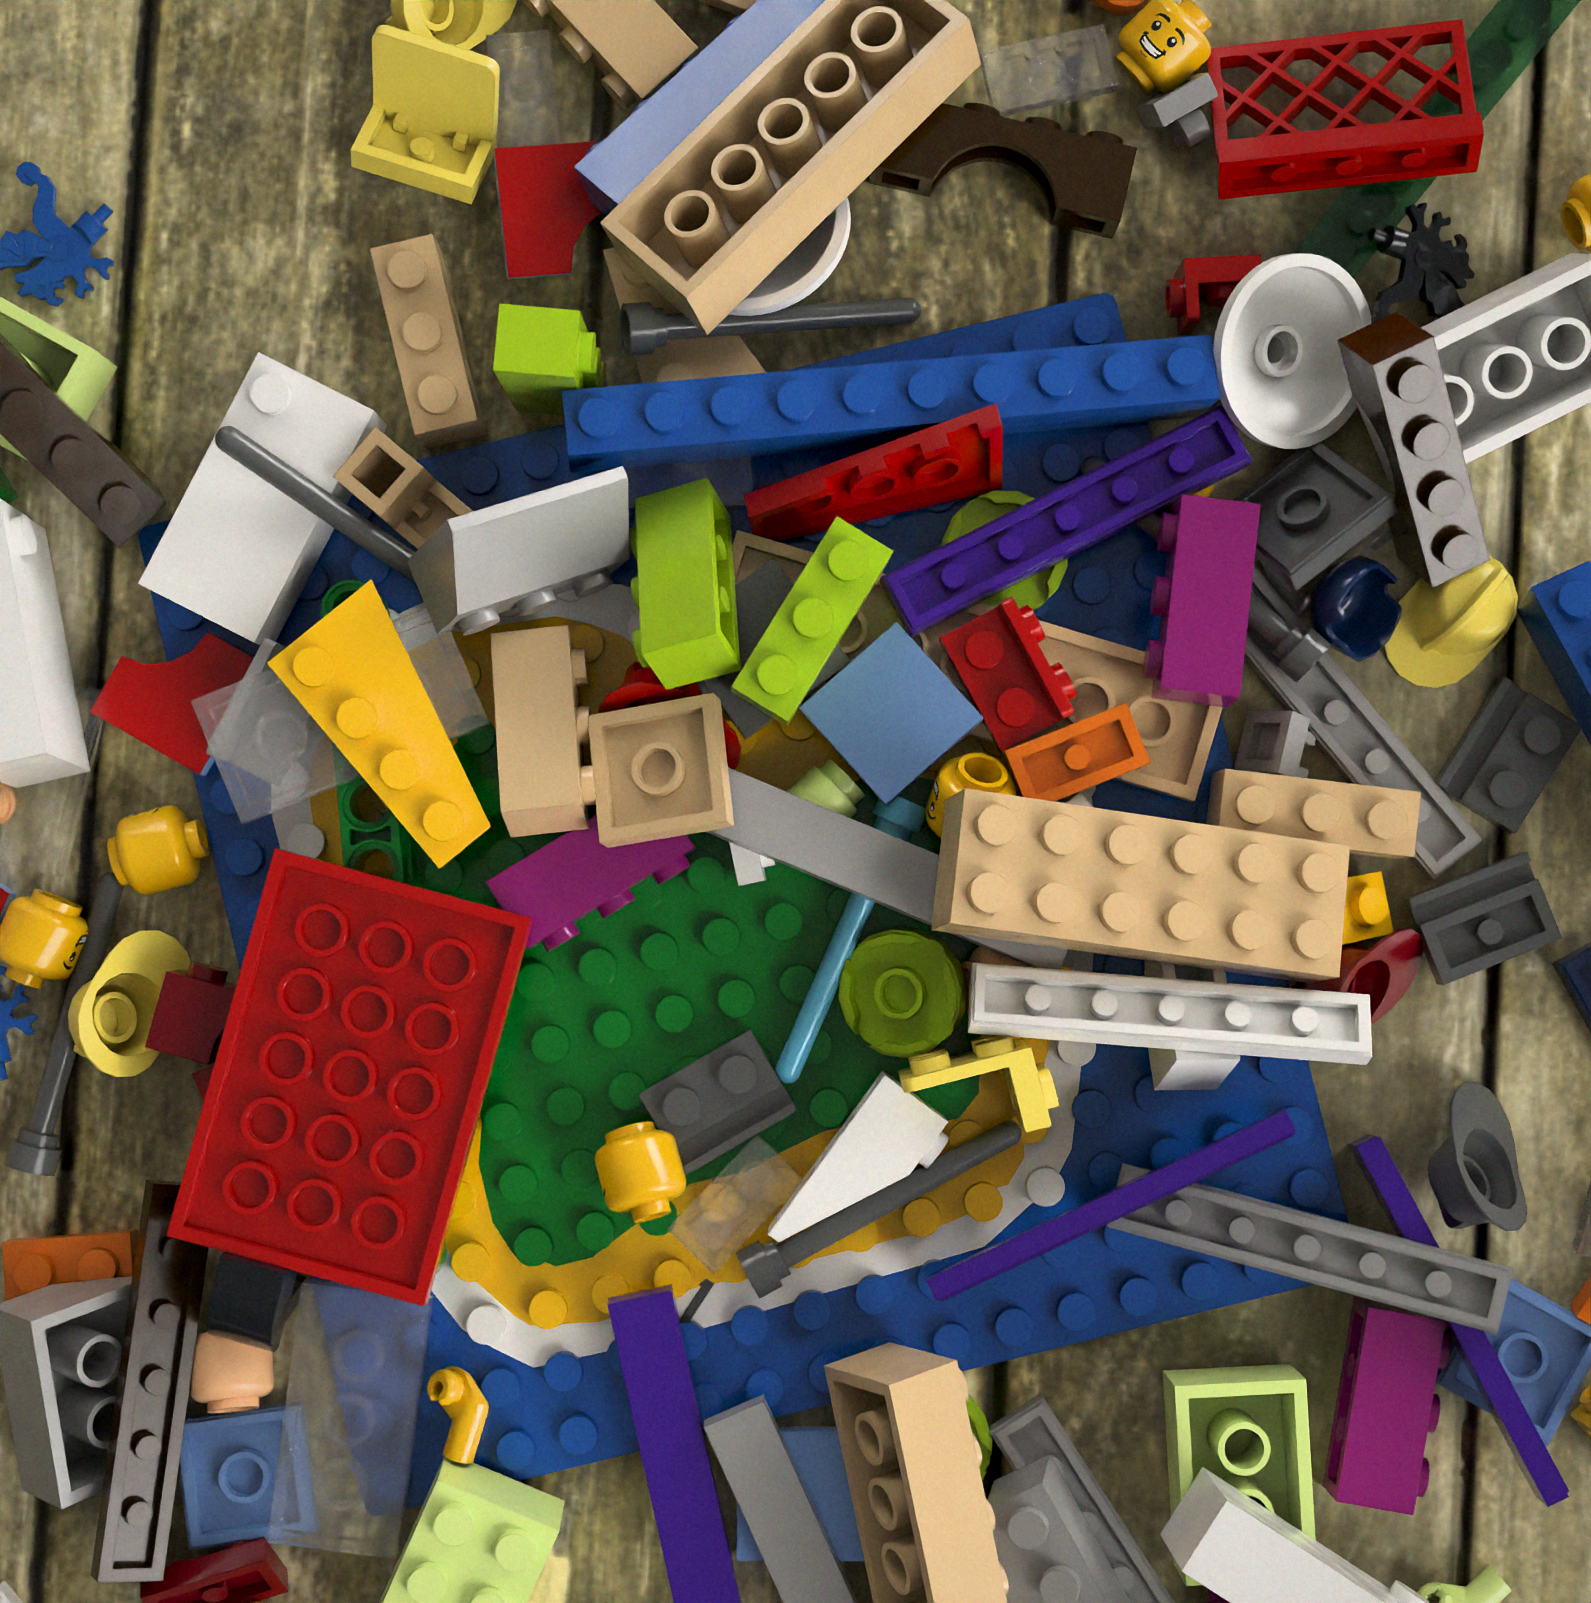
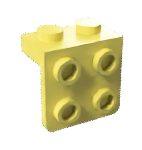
M389 25L378 26L372 36L373 106L351 148V167L472 205L493 160V150L497 148L500 68L497 62L488 56L474 51L465 50Z
M981 1036L970 1040L973 1051L950 1057L945 1047L935 1048L930 1052L908 1057L910 1067L898 1071L903 1092L908 1093L1003 1069L1016 1120L1025 1132L1052 1126L1048 1109L1059 1106L1049 1068H1045L1043 1062L1035 1063L1031 1046L1022 1038L1014 1040L1011 1036Z

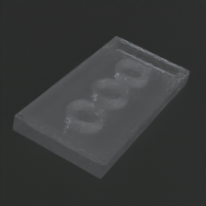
M426 607L392 620L449 740L451 741L490 725L451 630L437 634ZM272 669L191 700L241 824H247L362 777Z
M308 1279L301 1283L267 1543L391 1559L397 1558L400 1553L433 1295H430L425 1306H420L340 1283Z

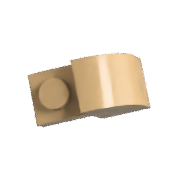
M376 427L333 475L342 486L417 549L447 519L473 512V510L441 485L420 463Z

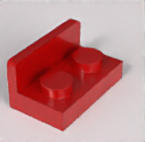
M1012 596L1000 602L997 607L939 638L943 650L974 707L983 716V723L999 753L1073 714L1075 711L1070 700L1077 697L1074 685L1063 666L1059 662L1050 666L1038 643L1045 640L1046 637L1036 615L1028 605L1019 609Z

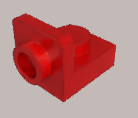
M1261 254L1184 258L1174 274V279H1167L1165 288L1167 317H1177L1178 335H1191L1199 324V298H1206V304L1209 306H1225L1237 284L1253 268L1261 264Z

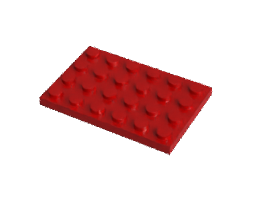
M275 848L166 1236L425 1306L428 1303L534 918Z

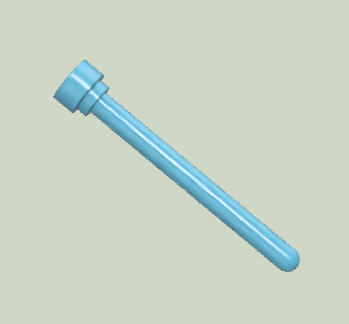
M899 796L889 805L885 806L878 798L872 812L878 816L873 828L909 842L913 831L920 833L926 819V808ZM851 893L777 1062L775 1073L781 1082L793 1083L799 1078L839 987L843 966L847 959H851L875 902Z

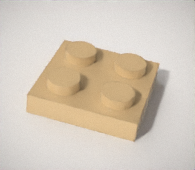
M714 693L587 715L591 759L594 768L599 843L610 848L734 827L721 700Z

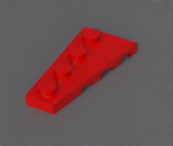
M997 404L986 406L781 482L768 484L759 490L745 494L744 500L751 533L779 542L826 531L830 528L836 516L849 524H856L1001 490L1003 425Z

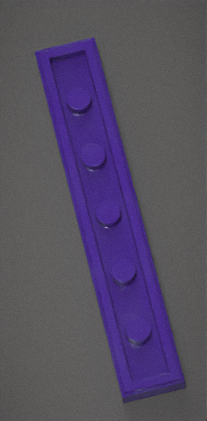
M1220 405L881 577L880 584L910 637H913L1177 503L1182 494L1193 495L1248 467L1252 462V458L1224 408Z
M1280 1109L933 1273L926 1281L935 1300L943 1302L1294 1137V1132L1297 1131L1286 1109Z
M1368 1134L1348 1144L1397 1237L1439 1248L1381 1137ZM1445 1320V1327L1449 1331L1453 1343L1534 1495L1547 1507L1568 1498L1567 1493L1569 1490L1485 1332Z
M672 1284L610 1297L607 1303L673 1601L674 1603H742Z

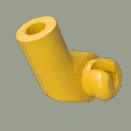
M449 1366L435 1371L430 1376L427 1383V1393L431 1401L438 1400L452 1420L442 1455L455 1462L472 1464L489 1406L472 1376L462 1368Z

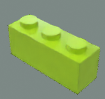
M499 303L493 371L516 411L564 415L562 390L605 387L606 362H601V348L596 347L595 332H588L580 310Z
M708 478L635 498L636 526L629 529V540L638 566V576L631 579V592L640 618V628L633 631V645L640 664L644 668L650 667L666 690L740 671L731 516Z
M836 516L732 684L731 693L787 727L883 572L894 551Z

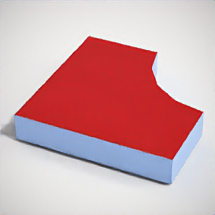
M599 141L494 148L493 158L507 280L571 274L573 248L584 227L602 213L590 203L574 166Z
M210 632L201 639L192 651L170 662L145 664L121 656L90 712L195 773L206 776L216 759L206 754V750L254 656Z

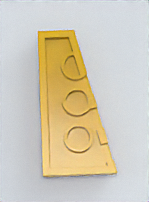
M372 579L267 662L270 668L439 869L491 828Z

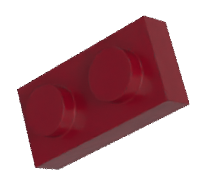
M265 1537L254 1541H240L232 1544L225 1550L192 1560L174 1561L165 1567L163 1581L140 1582V1599L144 1603H250L289 1592L287 1568Z

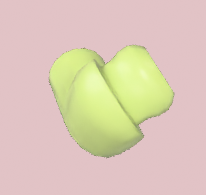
M1488 1566L1466 1587L1431 1582L1420 1587L1417 1593L1429 1603H1499L1512 1590Z

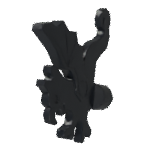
M1426 202L1418 204L1417 207L1415 204H1412L1405 208V213L1412 224L1411 232L1389 225L1384 227L1383 230L1373 227L1368 233V239L1377 242V250L1380 253L1401 260L1397 282L1389 288L1378 292L1374 302V314L1371 316V324L1390 315L1388 312L1390 305L1409 301L1417 296L1418 293L1420 301L1427 305L1428 316L1441 318L1465 306L1456 289L1466 288L1467 282L1465 279H1472L1475 275L1468 265L1469 254L1465 251L1468 246L1467 240L1461 234H1457L1454 236L1456 246L1453 247L1452 240L1442 242L1439 237L1440 229L1450 225L1451 218H1443L1441 212L1433 213L1432 222L1427 228L1424 224V213L1427 208ZM1440 273H1442L1448 279V281L1443 279Z

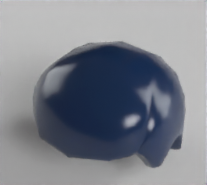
M1362 555L1351 557L1335 564L1326 571L1311 595L1310 617L1312 628L1331 644V648L1357 662L1375 656L1390 640L1401 618V605L1390 596L1388 591V584H1395L1397 582L1396 576L1378 561Z

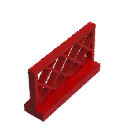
M1463 19L1211 48V54L1206 60V69L1219 95L1210 101L1217 165L1218 200L1477 172L1484 138V128L1481 112L1476 113ZM1449 43L1451 57L1438 71L1413 57L1422 46ZM1375 52L1389 62L1371 79L1348 64L1358 53ZM1310 59L1324 69L1306 86L1284 72L1293 61ZM1246 66L1260 76L1244 93H1241L1222 80L1221 69ZM1400 69L1425 84L1409 102L1384 87ZM1453 73L1455 83L1449 79ZM1335 76L1360 91L1344 109L1319 94ZM1272 83L1295 98L1279 116H1276L1255 102ZM1435 92H1438L1458 105L1459 115L1431 117L1420 110V108ZM1371 99L1396 114L1389 122L1368 125L1354 117ZM1224 101L1231 105L1226 111ZM1307 106L1331 121L1323 130L1301 132L1290 125ZM1243 113L1266 128L1259 137L1228 140L1227 129Z

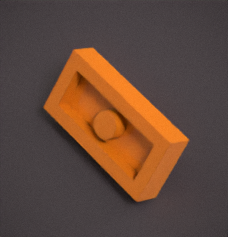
M1127 702L1003 751L1020 797L1053 802L1151 763Z
M137 1229L17 1238L2 1242L6 1301L52 1284L132 1276L137 1246Z

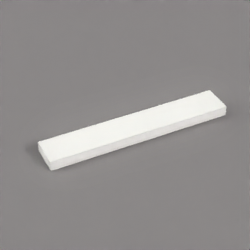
M972 963L970 970L968 1033L1367 1065L1372 1058L1369 994Z

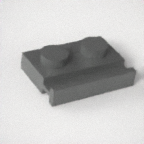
M1502 677L1497 679L1434 781L1440 789L1456 798L1455 800L1504 832L1514 834L1518 831L1581 728L1576 721L1530 692L1526 693L1519 689L1508 678Z
M1528 852L1516 853L1402 898L1405 907L1409 908L1415 923L1413 925L1414 929L1421 936L1423 951L1436 984H1448L1562 939L1539 879H1535L1529 861L1531 859Z
M751 1028L638 1094L658 1130L668 1131L673 1134L685 1176L797 1111L795 1104L785 1090L783 1083L779 1080Z

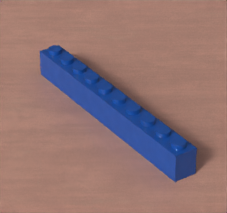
M1211 334L562 390L569 469L570 473L609 470L620 466L631 468L879 446L995 403L997 404L1002 421L1003 434L1195 418L1206 413L1219 399V389Z

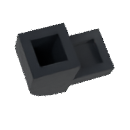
M223 1252L220 1256L208 1308V1334L275 1352L279 1348L285 1322L302 1299L307 1277L297 1274V1271Z

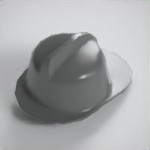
M1464 1082L1454 1090L1450 1102L1451 1136L1431 1155L1428 1162L1427 1171L1431 1187L1438 1200L1444 1222L1449 1228L1463 1229L1491 1222L1505 1231H1517L1526 1222L1527 1204L1519 1178L1515 1142L1510 1122L1501 1103L1488 1088L1478 1082Z

